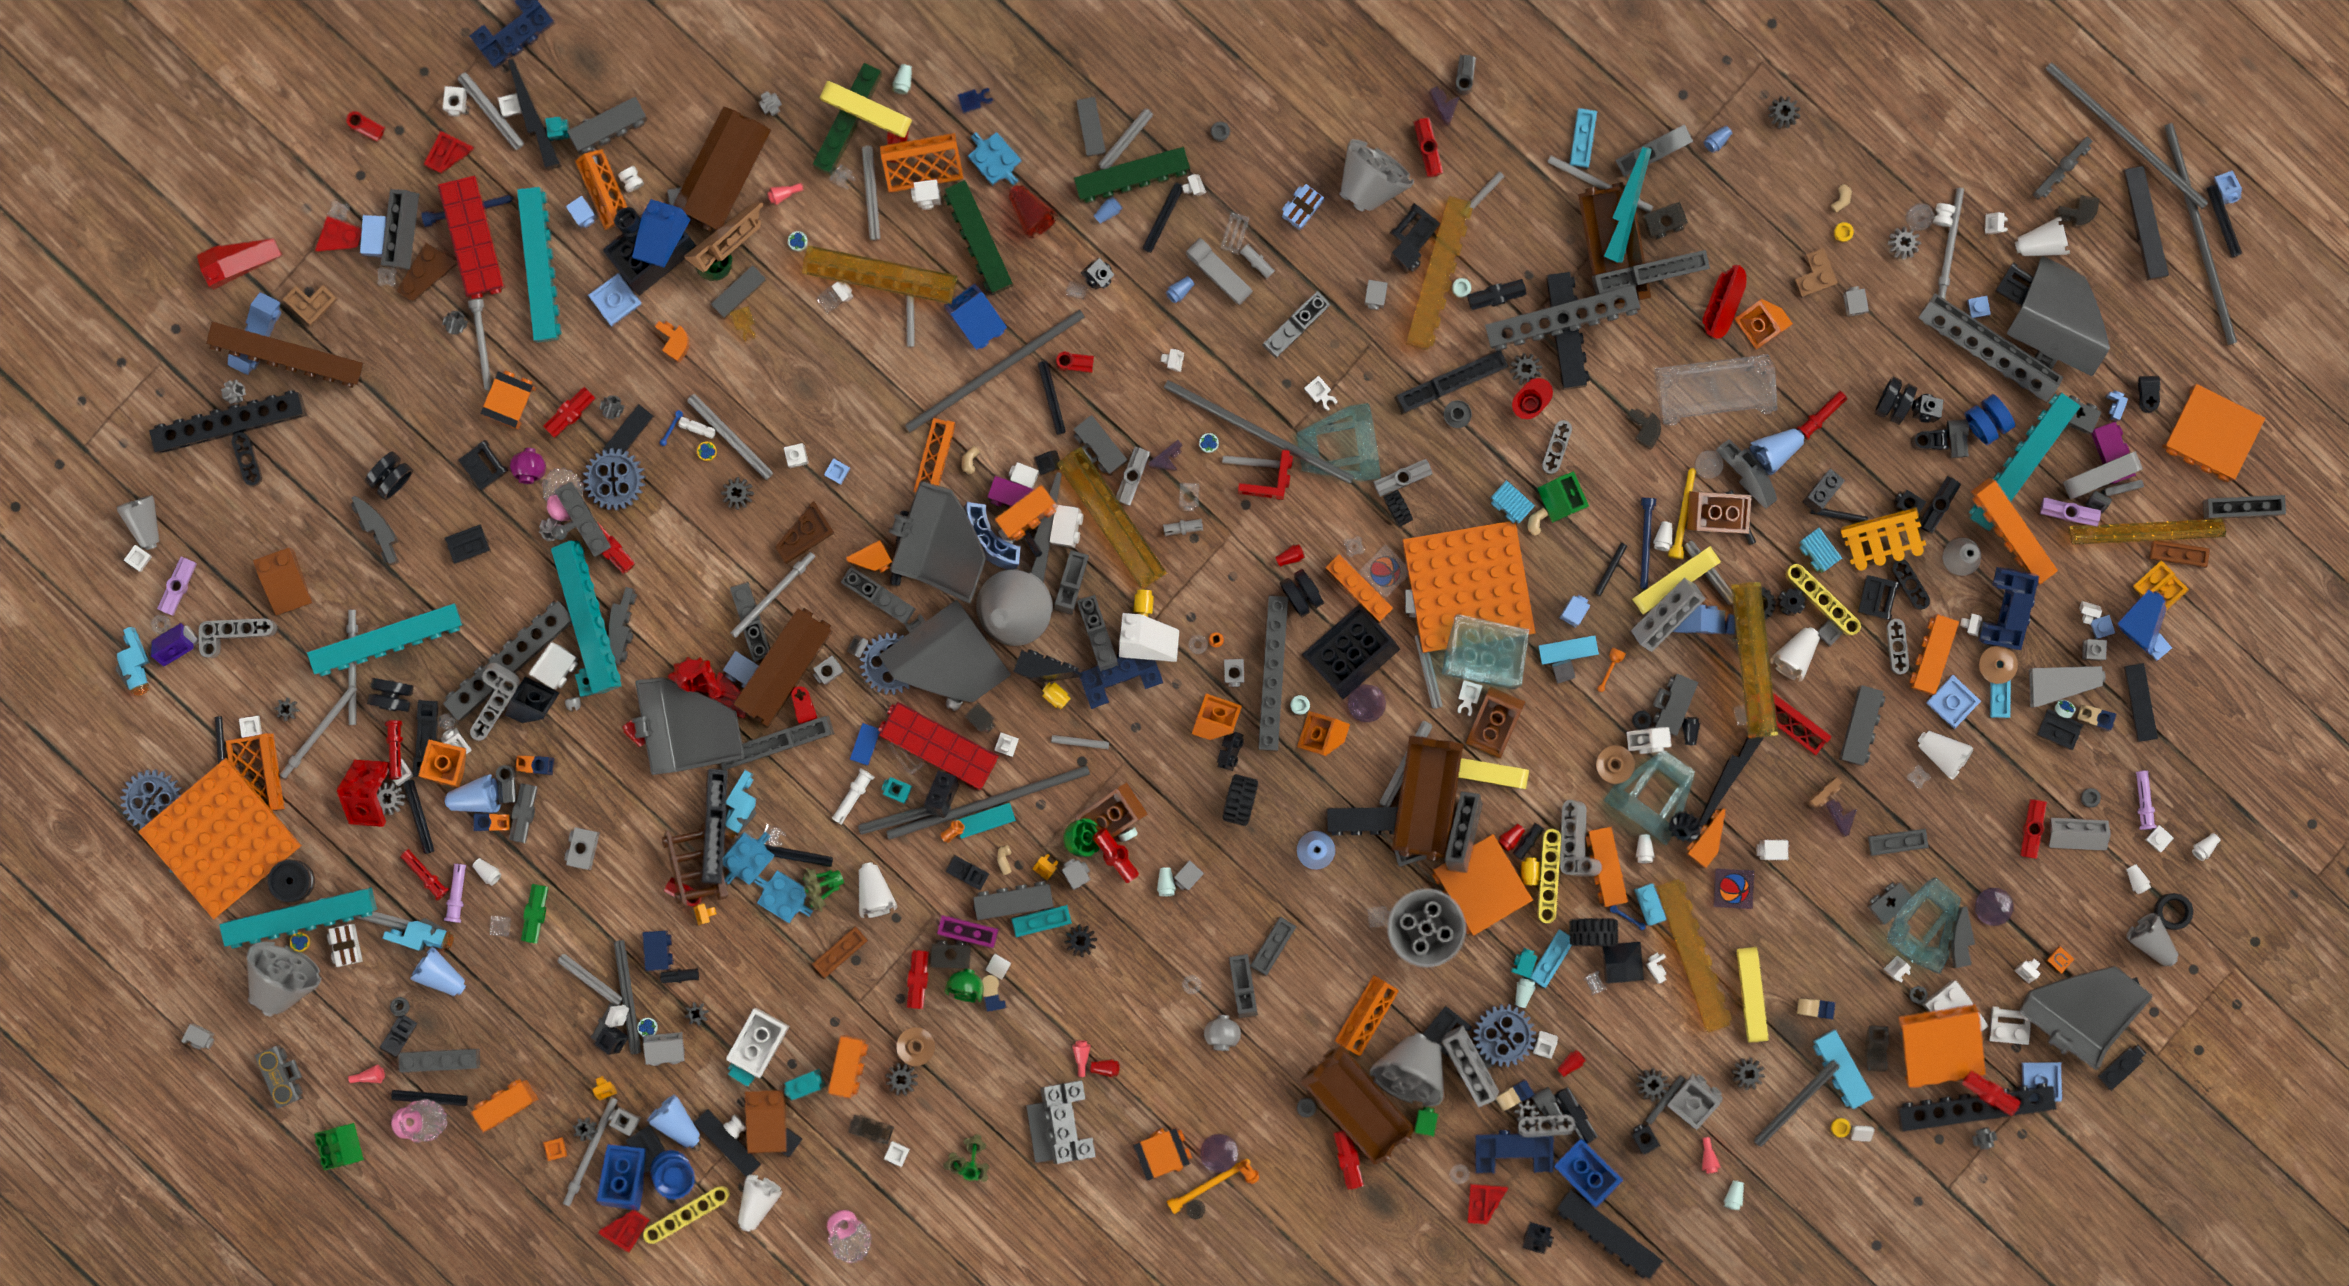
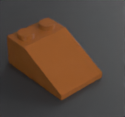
M1689 491L1687 530L1749 534L1752 495Z
M286 548L253 560L258 577L276 616L313 603L294 549Z
M1490 686L1466 744L1501 759L1525 701Z
M1125 783L1083 811L1076 818L1077 820L1083 818L1091 819L1098 825L1095 826L1098 831L1106 828L1114 838L1147 816L1148 813L1128 783Z
M784 1090L745 1092L748 1154L787 1152L786 1094Z

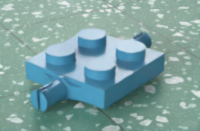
M977 132L974 133L970 138L978 146L968 155V159L992 186L1005 178L1012 186L1015 183L1017 184L1018 180L1012 174V171L1022 160L997 132L984 141Z
M743 832L723 855V865L730 871L724 878L727 884H730L735 877H738L750 885L774 858V854L767 850L764 845L771 837L769 834L767 835V832H764L758 840Z
M779 870L776 871L768 882L759 876L754 881V883L764 888L757 904L784 921L790 923L798 912H802L808 917L813 913V910L804 905L805 898L807 897L804 892V886Z

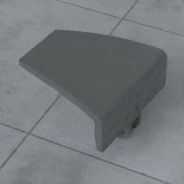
M2042 256L2022 307L2009 327L2007 334L2037 349L2038 351L2034 358L2050 369L2054 367L2057 360H2060L2093 376L2110 349L2104 322L2094 294L2085 276Z
M920 481L908 517L894 514L895 520L892 528L889 529V533L901 538L890 571L920 580L970 603L986 560L979 538L965 510L951 489Z
M958 600L952 602L927 621L919 614L917 619L905 625L910 633L879 655L894 679L936 694L972 703L1011 675Z
M663 677L635 681L641 717L632 719L636 729V734L634 735L635 738L645 737L652 775L679 772L744 758L737 713L734 709L697 691L686 692L680 689L676 682Z
M2116 966L2069 977L2030 990L2025 996L2019 1012L2049 1034L2048 1043L2058 1047L2062 1054L2070 1050L2093 1069L2097 1070L2101 1066L2107 1050L2149 1003L2153 995Z

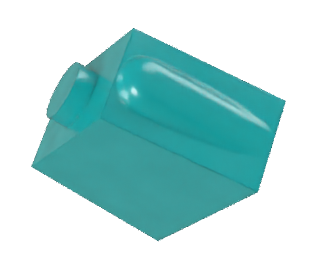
M820 1068L785 1082L784 1092L793 1101L826 1087Z

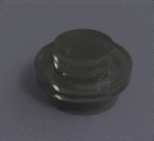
M1199 1200L1190 1201L1186 1207L1187 1215L1192 1219L1202 1218L1205 1214V1205Z

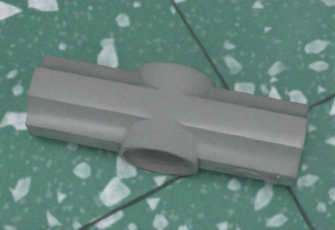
M1134 447L1115 501L1124 505H1131L1149 458V451ZM1129 472H1136L1138 474L1137 480L1129 481L1127 479Z
M1424 459L1406 468L1399 469L1397 472L1378 479L1373 483L1377 493L1382 497L1433 473L1427 459ZM1400 473L1407 474L1408 481L1406 483H1401L1398 480Z

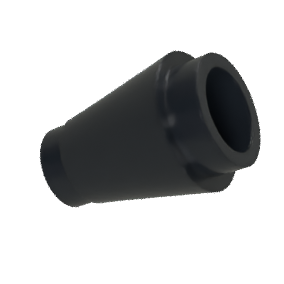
M1684 717L1682 728L1685 745H1697L1701 725L1697 717Z

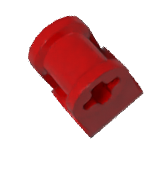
M802 686L794 688L791 695L798 723L802 724L817 719L815 707L811 701L808 689ZM799 689L801 690V692L806 693V695L803 696V700H800V698L795 697V695L798 694Z

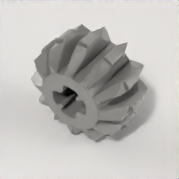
M1904 226L1902 232L1897 228L1895 229V234L1891 233L1889 235L1892 240L1888 241L1887 244L1893 246L1889 249L1890 252L1896 251L1894 257L1897 258L1901 254L1902 260H1905L1907 255L1912 258L1914 256L1913 252L1917 253L1919 251L1916 246L1920 245L1921 241H1915L1919 234L1913 236L1914 229L1911 228L1907 232V228ZM1902 240L1908 242L1906 246H1902L1900 243Z
M384 783V789L380 786L378 789L380 793H376L383 814L385 815L388 810L389 815H393L394 810L400 811V808L397 806L398 804L404 806L405 803L400 801V799L405 798V795H399L402 788L399 787L395 790L396 784L392 783L389 788V784ZM386 795H392V797L390 798V800L392 801L391 803L385 802L387 800Z

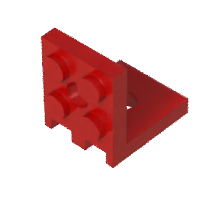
M1282 450L1277 488L1239 483L1238 494L1283 500L1285 488H1289L1291 475H1287V469H1291L1293 456H1289L1290 451Z
M354 759L336 790L348 824L384 827L386 819L376 793L389 772V762Z

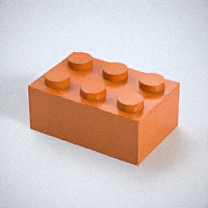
M1040 485L995 520L1010 540L1013 541L1015 539L1018 541L1026 535L1025 531L1027 529H1034L1040 525L1042 518L1045 516L1049 518L1057 512L1055 509L1058 506L1046 489Z
M847 1035L840 1037L828 1090L829 1094L852 1098L854 1094H858L860 1082H857L858 1075H862L864 1063H861L862 1057L867 1055L869 1046L865 1044V1039Z
M516 1080L507 1086L508 1090L505 1091L503 1089L491 1095L492 1100H483L474 1106L476 1110L471 1113L483 1132L494 1128L539 1100L527 1080Z

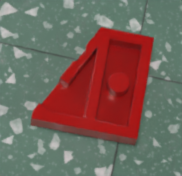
M440 131L423 165L442 174L471 153L474 147Z
M328 215L315 251L357 248L361 240L362 228Z
M719 672L716 682L722 691L721 696L711 698L734 709L737 717L745 719L747 713L734 705L741 691L723 673Z
M1470 1184L1467 1223L1487 1225L1504 1194L1507 1192L1508 1187Z
M632 1210L599 1230L598 1234L630 1253L651 1219L637 1210Z

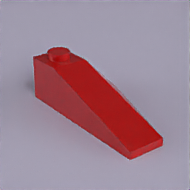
M274 238L212 247L198 254L197 259L208 286L216 289L281 257L282 254Z

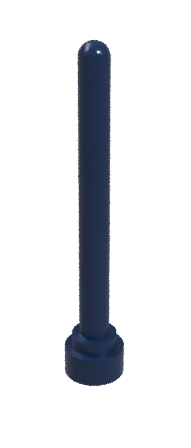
M507 195L483 201L486 209L510 203L513 198ZM444 211L438 213L421 212L425 227L433 226V223H436L437 220L446 218Z
M1641 498V506H1643L1644 510L1640 588L1642 590L1648 588L1652 510L1656 506L1657 498Z

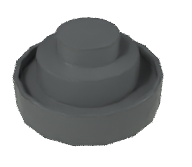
M1461 400L1450 402L1445 407L1443 413L1446 424L1455 429L1465 427L1472 417L1470 406Z

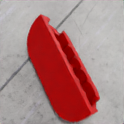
M1733 265L1725 273L1722 272L1704 313L1702 323L1705 326L1706 333L1713 338L1719 339L1727 334L1744 294L1747 276L1745 270L1740 265Z

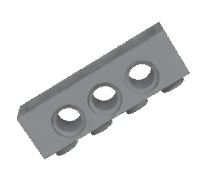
M1684 577L1631 632L1641 646L1652 652L1705 600V597L1696 584Z
M1464 1026L1447 1032L1442 1042L1478 1107L1496 1100L1499 1090Z

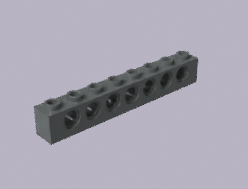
M1635 285L1486 324L1485 327L1490 347L1499 351L1506 349V345L1514 343V346L1525 344V340L1533 338V341L1544 339V335L1547 334L1552 336L1560 335L1563 333L1562 330H1579L1582 328L1581 325H1598L1600 320H1617L1619 315L1623 314L1632 316L1638 314L1637 311L1641 310ZM1616 300H1623L1625 306L1622 309L1615 308L1614 303ZM1600 304L1606 306V311L1603 314H1598L1595 311L1596 307ZM1581 309L1587 311V316L1584 319L1577 317V312ZM1562 314H1566L1569 317L1568 322L1565 324L1558 322V318ZM1543 319L1550 321V326L1546 329H1542L1539 326ZM1525 324L1531 326V331L1528 334L1521 332V327ZM1506 329L1513 331V335L1509 339H1505L1502 336L1503 331Z
M1934 293L1918 317L1923 323L1932 326L1941 335L1947 336L1958 346L1964 347L1973 356L1979 357L1990 367L1996 368L2005 377L2011 378L2022 388L2034 393L2039 399L2047 402L2061 384L2063 379L2061 375L1936 293Z
M1269 596L1258 750L1278 751L1288 597Z
M552 602L546 607L547 612L542 616L540 614L531 621L533 624L530 627L521 629L514 641L509 640L504 644L503 651L499 654L497 652L488 659L489 663L483 667L481 665L474 671L475 675L470 680L467 678L459 685L461 687L456 692L452 691L445 697L446 701L443 704L458 721L465 719L493 694L495 689L486 684L482 678L484 670L490 663H498L511 672L516 673L572 624L570 613L561 602ZM554 616L556 624L553 627H549L547 620L549 617ZM536 629H540L542 636L535 640L533 632ZM521 642H526L527 644L525 652H520L518 649ZM507 655L513 657V662L510 665L504 663V658ZM482 680L484 688L478 691L475 688V684L477 681ZM464 693H468L470 699L464 704L461 701V696Z

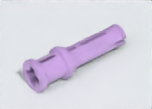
M2149 771L2136 772L2140 808H2138L2137 812L2140 814L2141 821L2139 830L2157 828V825L2154 823L2155 809L2151 803Z
M454 864L450 900L446 902L448 908L444 921L461 923L460 912L461 907H463L461 897L466 865Z

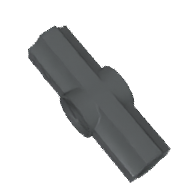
M521 783L518 800L512 812L513 823L509 840L526 843L529 826L534 818V803L538 786Z

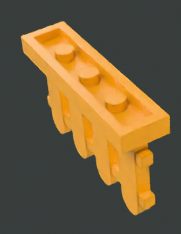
M1917 507L1843 526L1841 528L1842 537L1848 538V540H1845V545H1850L1853 558L1850 559L1851 565L1855 564L1858 570L1863 571L1867 568V560L1874 559L1876 565L1882 566L1886 562V555L1892 554L1896 561L1903 560L1905 556L1904 551L1910 549L1913 555H1922L1924 551L1923 546L1926 545V541H1921L1918 527H1921V523L1915 520L1919 516ZM1904 522L1903 526L1897 527L1898 523ZM1885 527V530L1878 531L1879 528ZM1906 531L1910 544L1902 545L1899 532ZM1864 532H1866V534H1867V535H1864V536H1860V535H1859L1860 533H1864ZM1887 535L1891 549L1884 550L1880 537ZM1868 540L1872 554L1865 555L1862 542Z

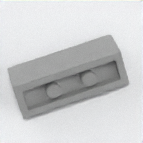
M2050 818V848L2107 850L2111 835L2108 821Z

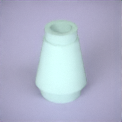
M900 65L892 84L894 92L908 94V91L911 89V66Z
M1160 868L1157 887L1159 896L1175 895L1176 887L1171 868Z
M1520 978V981L1517 982L1516 1006L1526 1008L1536 988L1534 981Z
M1732 1182L1724 1199V1207L1737 1211L1740 1210V1206H1743L1744 1183Z

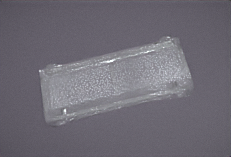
M1769 355L1655 368L1660 418L1663 424L1672 426L1676 425L1682 417L1757 408L1763 414H1769L1772 411L1778 410L1775 366Z

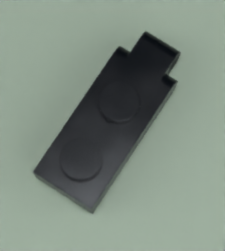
M2139 1044L2133 1049L2128 1047L2097 1077L2112 1091L2143 1063L2141 1058L2146 1055V1052Z

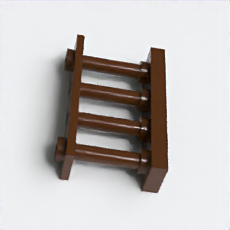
M705 823L701 825V829L697 832L671 837L670 830H667L662 837L663 847L667 848L677 890L675 900L677 904H680L681 908L686 907V900L713 894L718 897V900L728 897L723 871L722 884H713L712 887L684 893L682 881L701 878L702 869L680 874L677 863L703 858V850L675 855L673 844L696 839L704 840Z

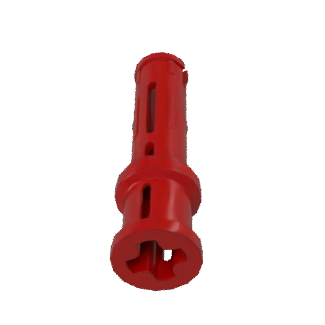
M1838 391L1818 412L1808 416V420L1796 429L1803 433L1806 440H1809L1810 435L1817 429H1821L1822 423L1848 398L1843 392Z
M399 720L385 722V726H387L386 742L389 744V779L392 780L402 778L400 744L403 741V737H401L403 722Z
M410 849L400 856L424 882V888L430 890L435 896L436 901H439L449 892V888H445L438 880L439 877L432 875Z

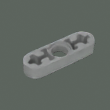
M1559 421L1554 427L1542 463V469L1547 474H1555L1560 468L1572 432V426L1568 421ZM1563 424L1568 429V432H1564L1562 438H1566L1565 442L1562 439L1554 438L1555 435L1559 437L1560 430L1558 426L1561 427ZM1554 442L1561 443V452L1555 453L1551 447ZM1549 453L1553 456H1560L1559 460L1555 458L1554 465L1556 468H1552L1551 471L1548 470L1546 465L1552 458L1548 456Z
M1893 619L1886 626L1890 667L1893 673L1900 675L1906 673L1909 669L1906 631L1902 620ZM1894 622L1898 626L1900 625L1901 629L1897 630L1898 636L1902 635V638H1891V636H1895V630H1891ZM1895 641L1903 644L1901 652L1893 650L1892 646ZM1904 654V657H1900V662L1905 667L1899 671V668H1895V664H1898V658L1894 659L1893 655Z
M1569 1115L1526 1117L1520 1120L1518 1131L1523 1137L1568 1135L1574 1130L1575 1121ZM1555 1121H1557L1558 1125L1557 1130H1555ZM1563 1121H1567V1124L1571 1125H1569L1568 1128L1565 1129V1127L1563 1126ZM1549 1122L1552 1128L1548 1131L1543 1130L1541 1124ZM1535 1123H1538V1126H1537L1538 1131H1535V1130H1536ZM1525 1124L1531 1127L1529 1131L1523 1128Z

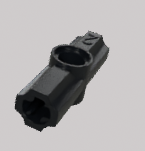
M1523 279L1506 284L1499 283L1489 286L1485 290L1468 294L1467 298L1471 311L1487 306L1494 307L1504 304L1508 300L1527 295Z
M1946 476L1920 520V528L1933 534L1944 513L1949 509L1950 503L1960 488L1961 483L1954 478ZM1937 500L1943 502L1944 508L1942 510L1936 508L1935 502Z
M1566 1087L1554 1094L1556 1101L1564 1112L1563 1115H1569L1574 1119V1130L1579 1139H1582L1586 1144L1595 1140L1598 1136L1589 1123L1588 1116L1582 1106L1577 1103L1570 1089Z

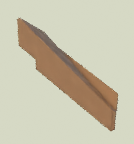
M762 202L749 205L688 252L684 258L702 272H706L716 259L717 261L725 259L760 228L761 221L758 219L760 208H763Z

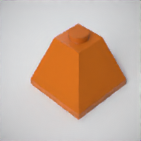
M1760 299L1735 318V321L1756 350L1793 324L1782 308L1763 299Z
M880 540L846 557L847 561L852 565L874 572L880 571V573L889 570L892 564V560Z
M1206 693L1192 734L1212 740L1233 733L1242 706Z
M1309 711L1297 747L1326 756L1345 742L1350 724Z
M428 740L418 777L454 788L460 787L465 770L466 748Z

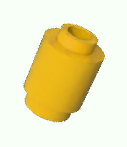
M1137 590V594L1134 596L1133 613L1147 617L1153 613L1154 596L1151 590Z
M1049 682L1042 690L1044 692L1042 697L1060 710L1071 699L1068 693L1056 682L1053 684Z
M1525 858V861H1521V880H1523L1524 885H1538L1541 862H1537V858Z

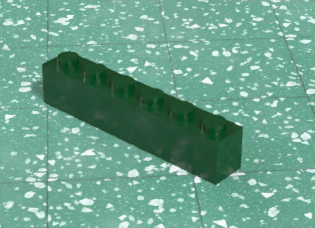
M863 63L850 91L871 99L882 77L881 70ZM840 109L813 162L814 168L832 176L860 118Z
M1183 146L1074 177V182L1080 203L1085 202V204L1095 202V198L1102 196L1103 199L1110 198L1119 191L1122 194L1128 193L1137 186L1145 188L1150 186L1151 182L1158 181V183H1163L1172 176L1177 178L1188 175L1187 172H1190V166Z
M966 180L946 188V195H943L947 205H952L954 212L951 214L955 223L959 222L962 227L959 231L963 240L967 239L970 244L967 249L971 258L976 257L978 263L975 266L979 275L983 274L986 279L983 281L987 292L991 291L995 295L1014 286Z

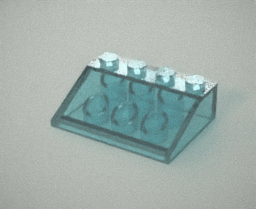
M1456 614L1444 656L1442 674L1508 689H1517L1522 685L1529 630Z

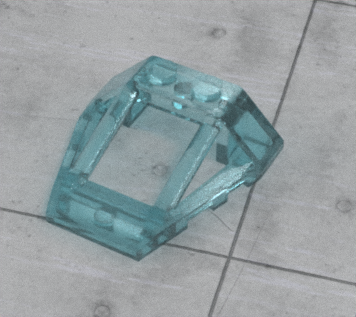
M1369 403L1344 408L1296 433L1298 447L1320 458L1316 435L1354 428L1359 456L1326 462L1336 467L1359 463L1360 471L1344 470L1354 476L1353 480L1368 481L1381 479L1377 443ZM1348 416H1352V421L1328 425L1343 418H1346ZM1300 459L1302 471L1333 476Z
M1664 750L1633 771L1628 780L1615 784L1603 801L1618 812H1622L1650 832V835L1664 845H1667L1673 836H1671L1672 832L1668 830L1669 822L1666 821V818L1678 800L1679 803L1674 815L1678 811H1684L1695 771ZM1656 769L1679 784L1660 815L1637 799ZM1646 771L1631 794L1624 791L1627 786Z
M1933 877L1901 908L1888 931V943L1913 963L1940 974L1949 957L1950 951L1947 949L1949 940L1953 938L1951 931L1953 921L1957 920L1961 898L1939 879ZM1928 897L1944 912L1920 942L1909 933L1911 926L1907 922ZM1945 923L1938 949L1936 947H1928L1929 942Z

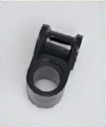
M2139 376V406L2143 412L2151 413L2160 405V377ZM2149 399L2150 402L2153 403L2151 407L2149 404H2146V401H2148Z
M1948 430L1919 432L1911 438V445L1916 450H1948ZM1919 436L1925 439L1924 446L1918 444L1917 438Z

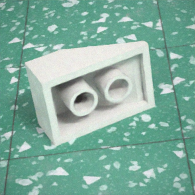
M1123 613L1119 657L1177 662L1179 630L1141 614Z
M551 642L529 674L553 689L562 688L567 681L565 677L569 671L572 673L578 666L577 660L579 658L562 646Z
M1951 980L1923 1002L1922 1005L1928 1012L1973 1005V1003L1957 981ZM1980 1014L1981 1031L1988 1027V1024Z
M754 1008L726 1060L760 1078L790 1026L758 1008Z

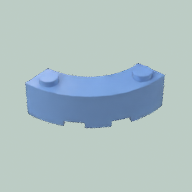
M260 292L250 305L249 314L245 322L248 325L245 331L270 337L274 324L281 315L279 310L280 302ZM229 354L227 365L248 375L252 369L255 370L259 362L247 359L248 355L240 354V357Z
M967 502L963 509L979 538L986 560L1006 570L1016 569L1019 565L1020 546L1010 544L994 534L990 528L991 525L987 518L985 504Z

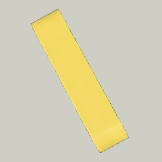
M826 81L819 97L820 100L902 138H905L912 119L830 81Z
M1710 546L1632 600L1644 615L1653 609L1684 577L1692 582L1721 561Z
M1794 564L1787 568L1785 575L1788 581L1803 592V595L1845 635H1855L1860 631L1861 624L1859 620L1803 566ZM1793 568L1798 569L1800 572V576L1797 579L1791 576ZM1806 582L1813 584L1814 589L1812 592H1808L1805 589ZM1820 595H1825L1827 597L1828 601L1826 605H1822L1819 603L1818 599ZM1834 608L1840 609L1842 613L1839 619L1835 618L1832 614ZM1849 621L1855 624L1853 632L1847 630L1846 625Z
M1461 758L1458 778L1526 789L1529 770Z
M1555 829L1546 830L1542 836L1537 915L1538 919L1543 923H1551L1556 918L1561 835ZM1549 832L1556 834L1557 839L1554 843L1547 841L1546 837ZM1549 851L1555 854L1553 862H1548L1545 859V855ZM1548 870L1554 873V879L1550 882L1544 878V874ZM1545 890H1550L1553 893V898L1550 901H1546L1543 898ZM1545 909H1549L1552 913L1549 920L1542 918V912Z
M1757 947L1737 949V961L1748 1043L1768 1041Z
M724 1186L716 1187L649 1226L644 1231L643 1237L645 1241L650 1244L657 1243L724 1204L730 1197L729 1190ZM717 1190H722L725 1193L724 1200L716 1198ZM700 1200L708 1202L707 1210L700 1209ZM683 1210L691 1212L692 1217L690 1220L682 1217ZM668 1219L673 1220L675 1223V1227L672 1230L667 1229L665 1225ZM651 1229H654L658 1232L657 1239H651L649 1237V1231Z

